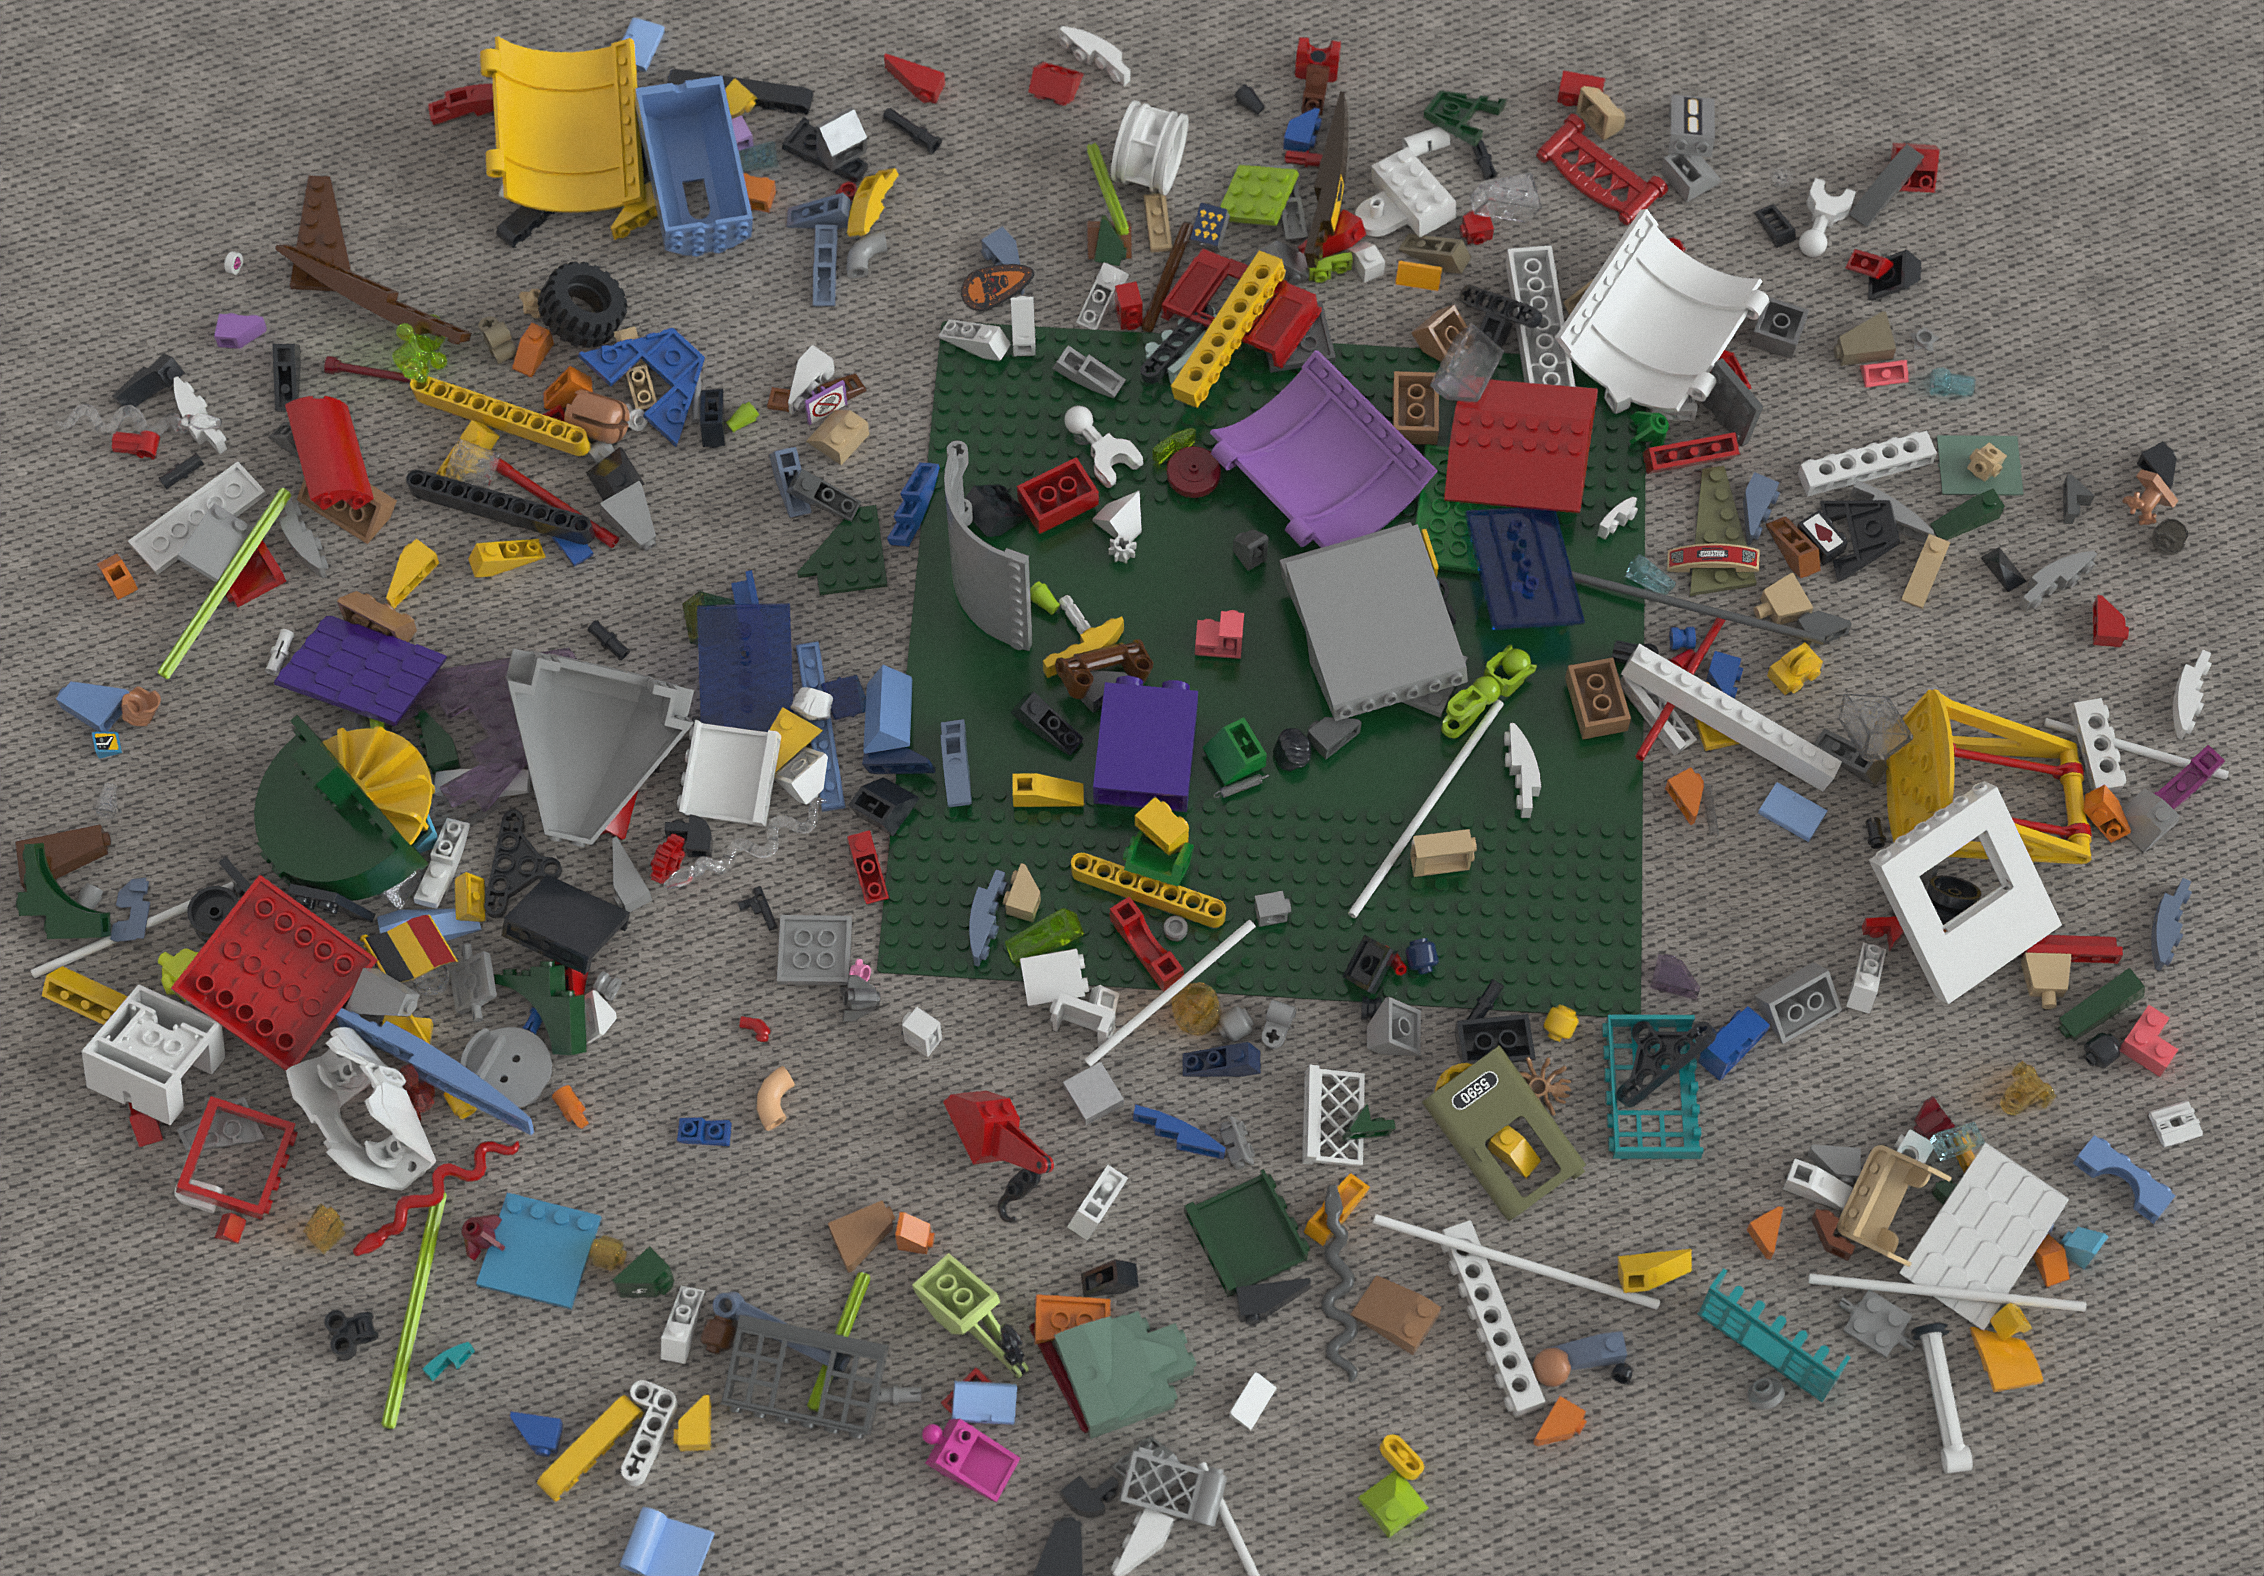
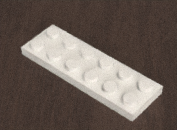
M236 462L128 540V542L155 574L158 575L179 560L177 559L178 554L214 503L238 517L267 494L239 462Z

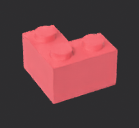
M1235 610L1221 611L1220 622L1212 619L1198 620L1195 655L1241 659L1244 613H1239Z
M2148 1005L2122 1043L2120 1052L2160 1077L2179 1050L2158 1036L2170 1018L2151 1005Z

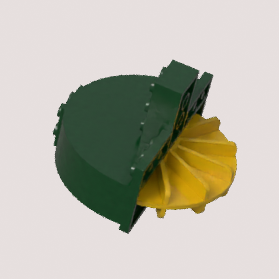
M298 715L292 718L290 721L296 727L293 730L296 736L279 751L266 770L257 792L254 808L255 829L259 840L257 845L262 849L260 855L268 864H271L272 870L277 876L283 879L288 886L295 884L334 892L351 901H356L381 894L403 882L417 869L423 870L428 866L429 863L412 844L421 830H428L429 825L426 823V819L431 806L432 794L435 793V786L432 784L428 765L417 748L402 736L387 731L380 726H376L374 729L365 728L351 731L339 728L337 729V735L322 741Z

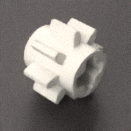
M1118 534L1115 540L1110 539L1109 555L1115 556V562L1119 560L1127 563L1130 557L1135 558L1136 542L1130 541V535L1126 537Z

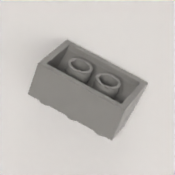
M1815 962L1754 995L1760 1013L1770 1024L1771 1029L1782 1044L1842 1011L1829 970Z

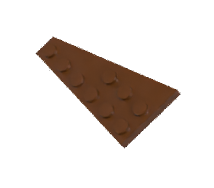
M308 175L296 248L351 271L330 176ZM293 263L290 289L334 291Z

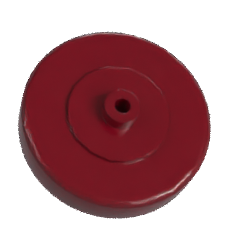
M1197 446L1182 448L1175 452L1168 461V483L1175 492L1189 498L1203 497L1211 493L1219 484L1221 477L1220 463L1211 455V451Z

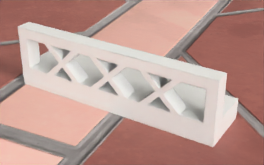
M1623 676L1620 680L1623 692L1652 728L1663 710L1661 706L1664 708L1667 701ZM1649 696H1654L1658 700V707ZM1673 709L1670 715L1672 725L1667 720L1658 737L1675 756L1693 744L1697 739ZM1677 732L1684 733L1689 740L1684 742Z

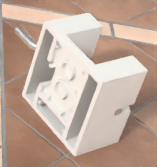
M138 984L82 1050L87 1088L122 1104L128 1101L132 1103L133 1109L171 1125L184 1109L181 1077L191 1065L209 1074H213L225 1059L222 1026L206 1014L194 1010L195 1006L188 1001L183 1005Z

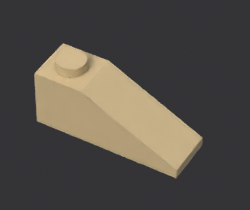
M1931 534L1928 535L1901 601L1923 609L1950 545L1949 541Z

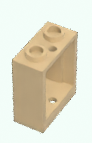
M1470 829L1413 836L1410 859L1414 877L1470 870L1471 861L1475 860L1474 851L1477 850L1475 837L1471 838Z

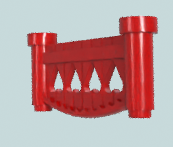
M1570 114L1564 120V125L1538 149L1536 157L1542 163L1553 162L1564 178L1582 194L1611 210L1619 212V220L1624 225L1631 224L1640 210L1647 209L1657 198H1662L1668 192L1667 184L1658 176H1652L1645 182L1581 134L1586 129L1585 123L1579 116ZM1579 150L1576 164H1570L1568 159H1563L1561 156L1564 153ZM1596 163L1594 175L1591 177L1578 170L1579 166ZM1612 175L1609 189H1603L1601 184H1597L1594 181L1596 178ZM1629 188L1627 200L1624 202L1619 201L1617 196L1611 195V192L1614 190Z

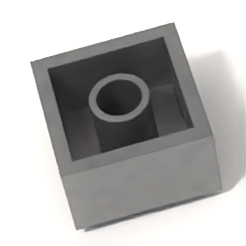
M1768 297L1769 302L1758 318L1750 346L1792 359L1809 310Z

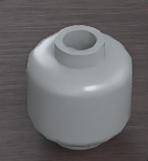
M1235 1006L1219 1016L1221 1025L1217 1026L1224 1039L1228 1037L1231 1041L1237 1042L1252 1033L1254 1022L1246 1008L1241 1009Z

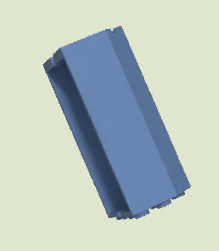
M715 76L688 80L680 85L668 83L635 88V109L665 250L696 257L707 252L722 253L726 249L732 248L752 237L753 217L723 77ZM704 180L710 213L706 218L695 219L689 214L683 183Z

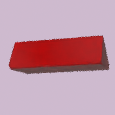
M1854 249L1845 269L1878 279L1892 268L1894 263L1885 257Z

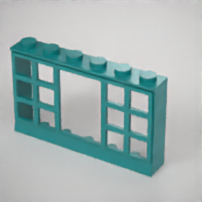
M1608 1015L1606 1022L1602 1023L1601 1034L1602 1037H1606L1607 1046H1603V1060L1608 1061V1068H1604V1082L1609 1083V1091L1605 1092V1104L1610 1105V1114H1607L1606 1124L1607 1128H1611L1612 1137H1608V1151H1613V1159H1701L1704 1149L1700 1147L1699 1142L1701 1138V1127H1698L1700 1104H1697L1698 1081H1695L1697 1059H1692L1679 1070L1682 1110H1618L1615 1070L1633 1069L1638 1044L1632 1035V1043H1614L1613 1027H1631L1632 1031L1633 1026L1640 1021H1647L1658 1032L1659 1027H1676L1677 1032H1687L1693 1026L1695 1015ZM1655 1044L1652 1047L1655 1048V1053L1659 1050L1660 1044ZM1690 1044L1684 1045L1680 1050V1054L1687 1053L1690 1049ZM1614 1048H1632L1633 1065H1615ZM1662 1065V1069H1667L1670 1065ZM1618 1115H1636L1637 1132H1619ZM1641 1115H1659L1660 1132H1642ZM1664 1115H1682L1683 1132H1665ZM1619 1137H1637L1638 1147H1620ZM1642 1137H1660L1661 1147H1643ZM1665 1137H1683L1684 1147H1666Z
M1723 1268L1709 1287L1697 1315L1813 1397L1823 1402L1836 1384L1851 1357L1846 1355L1836 1371H1832L1822 1364L1829 1353V1348L1826 1345H1822L1812 1357L1801 1349L1808 1337L1806 1331H1799L1792 1342L1779 1333L1786 1324L1785 1316H1778L1770 1327L1758 1319L1765 1308L1763 1301H1757L1749 1312L1737 1304L1744 1293L1742 1286H1736L1728 1297L1718 1291L1727 1273V1270Z

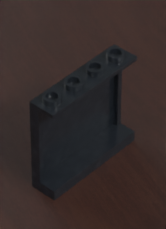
M547 874L504 917L501 936L586 975L590 970L592 958L619 929L624 932L626 931L630 912Z

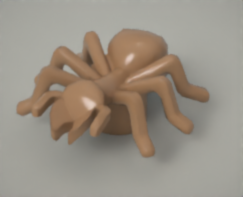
M1526 1057L1528 1069L1532 1075L1524 1071L1519 1073L1538 1099L1540 1096L1544 1097L1547 1108L1551 1115L1554 1116L1556 1113L1547 1093L1551 1092L1555 1101L1563 1104L1566 1103L1565 1100L1558 1097H1570L1564 1091H1571L1569 1086L1561 1083H1571V1080L1560 1079L1552 1085L1550 1082L1557 1074L1564 1072L1567 1067L1562 1066L1560 1069L1554 1070L1545 1080L1546 1068L1549 1066L1551 1059L1546 1058L1545 1063L1541 1066L1539 1076L1533 1068L1530 1057Z

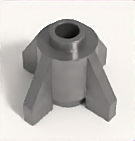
M848 975L847 987H840L844 1007L850 1008L844 1009L842 1019L844 1022H853L874 1011L876 1006L880 1004V993L876 991L873 985L858 975Z

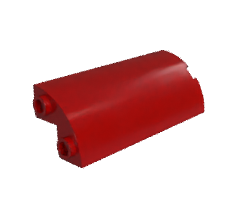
M306 396L285 404L310 499L322 510H326L342 499L355 510L372 501L374 497L348 405L339 399L324 396L323 399H313V396Z

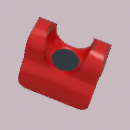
M1299 37L1295 77L1306 79L1308 64L1330 66L1328 82H1335L1338 76L1341 41L1331 40L1328 47L1315 48L1310 44L1309 38Z

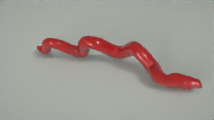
M494 1141L480 1143L474 1151V1168L472 1170H465L450 1163L438 1166L432 1173L431 1178L433 1192L429 1195L414 1194L401 1197L395 1205L394 1222L384 1224L377 1232L367 1234L353 1249L354 1255L358 1257L362 1254L371 1253L380 1248L389 1236L398 1235L403 1232L407 1224V1213L410 1208H427L438 1205L445 1194L444 1178L446 1176H454L466 1182L478 1181L485 1174V1156L488 1152L509 1156L514 1155L518 1152L519 1142L516 1141L512 1146H506Z

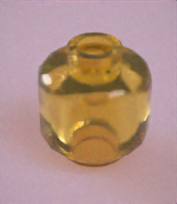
M602 1235L599 1239H594L589 1257L592 1258L593 1265L613 1271L617 1268L618 1264H624L628 1251L623 1250V1241Z

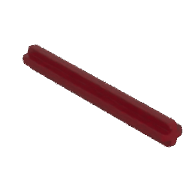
M1035 1322L1029 1325V1330L1035 1339ZM1051 1341L1037 1344L1082 1432L1087 1433L1088 1426L1065 1367Z

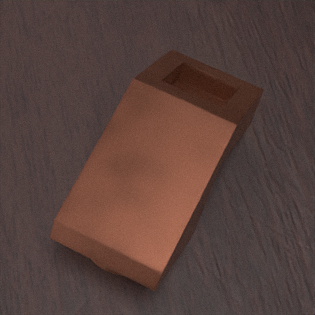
M1308 64L1301 113L1318 108L1319 115H1323L1330 66Z
M1816 1208L1811 1220L1824 1250L1848 1261L1855 1245L1850 1244L1851 1242L1844 1237L1832 1236L1840 1218L1835 1217L1829 1210H1819Z

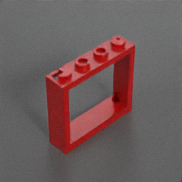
M210 1096L178 1181L176 1193L262 1220L263 1214H269L273 1200L269 1199L272 1190L277 1192L282 1178L278 1177L280 1168L285 1169L290 1157L289 1154H286L288 1146H294L298 1132L294 1131L296 1123ZM217 1109L285 1131L258 1205L190 1184Z

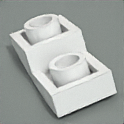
M1631 497L1612 509L1601 522L1597 536L1606 539L1609 533L1613 534L1618 524L1625 526L1628 519L1632 521L1638 510L1635 507L1637 498Z

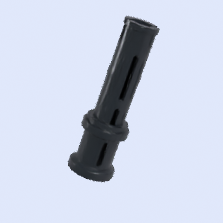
M891 107L885 110L883 119L910 136L913 143L916 145L920 144L926 148L929 154H933L941 146L942 139L939 136L935 137L930 134L927 128L918 127Z

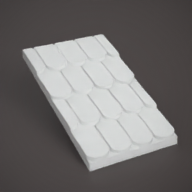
M1985 1142L1907 1259V1261L1911 1262V1266L1903 1265L1899 1273L1917 1285L2008 1294L2064 1209L2069 1198ZM1934 1296L1983 1331L2002 1304Z

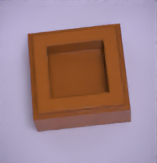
M772 387L767 409L789 412L788 401L791 390Z

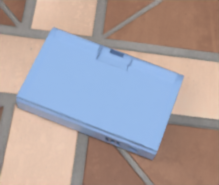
M632 18L623 40L631 38L634 41L636 70L646 72L665 30L662 25Z
M1777 782L1759 809L1758 814L1809 842L1828 810Z
M954 1381L951 1419L960 1418L966 1423L1014 1425L1017 1384Z

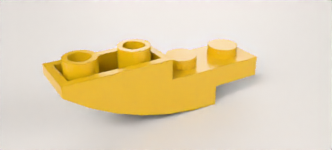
M895 168L881 170L875 175L864 177L850 209L847 228L849 237L866 235L874 222L878 220L879 215L885 208L881 201L899 175Z
M1122 616L1117 619H1109L1099 627L1085 630L1083 634H1080L1081 644H1073L1063 652L1047 656L1043 660V671L1046 677L1049 678L1057 674L1055 668L1057 658L1063 657L1066 659L1073 657L1077 653L1114 645L1124 631Z

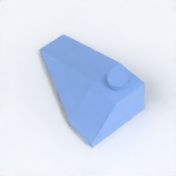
M455 909L397 910L377 917L380 933L387 932L409 919L422 915H430L445 941L482 930L480 923L477 921L456 920Z

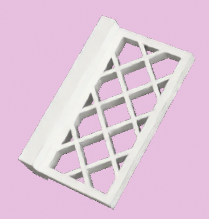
M1309 1065L1305 1072L1302 1164L1324 1163L1343 1166H1363V1139H1357V1144L1354 1142L1355 1140H1347V1143L1340 1149L1330 1139L1338 1132L1343 1136L1345 1131L1342 1128L1352 1122L1356 1114L1364 1106L1365 1073L1319 1069V1065ZM1322 1076L1331 1077L1336 1082V1085L1328 1090L1322 1084ZM1348 1079H1359L1358 1089L1353 1093L1344 1085V1082ZM1338 1087L1348 1096L1341 1103L1331 1094ZM1326 1097L1336 1106L1330 1113H1327L1321 1106V1101ZM1350 1099L1358 1106V1111L1353 1116L1343 1107ZM1338 1109L1348 1119L1341 1126L1331 1117ZM1325 1120H1328L1336 1129L1329 1136L1321 1130V1124ZM1327 1143L1335 1152L1331 1157L1320 1156V1147L1323 1144ZM1351 1145L1357 1151V1160L1348 1159L1342 1151Z

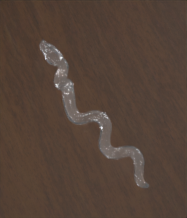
M89 404L77 406L64 422L59 420L56 422L61 429L66 430L72 427L82 415H87L94 430L100 435L105 436L115 433L126 417L133 419L139 433L142 431H152L158 435H161L171 427H173L176 433L183 435L187 433L190 426L197 430H210L219 428L222 425L220 418L207 414H186L181 419L178 414L169 413L155 425L148 426L142 412L132 405L120 407L112 420L105 424L102 422L96 409Z
M816 797L811 801L808 818L805 822H800L788 815L780 814L773 817L768 824V842L765 846H759L748 839H735L726 848L721 861L701 856L695 861L694 866L682 867L670 875L663 882L664 887L670 890L687 885L693 878L702 876L705 870L718 875H724L730 871L735 857L740 850H745L758 858L770 857L778 848L779 827H787L798 833H809L817 824L818 806L826 803V799Z

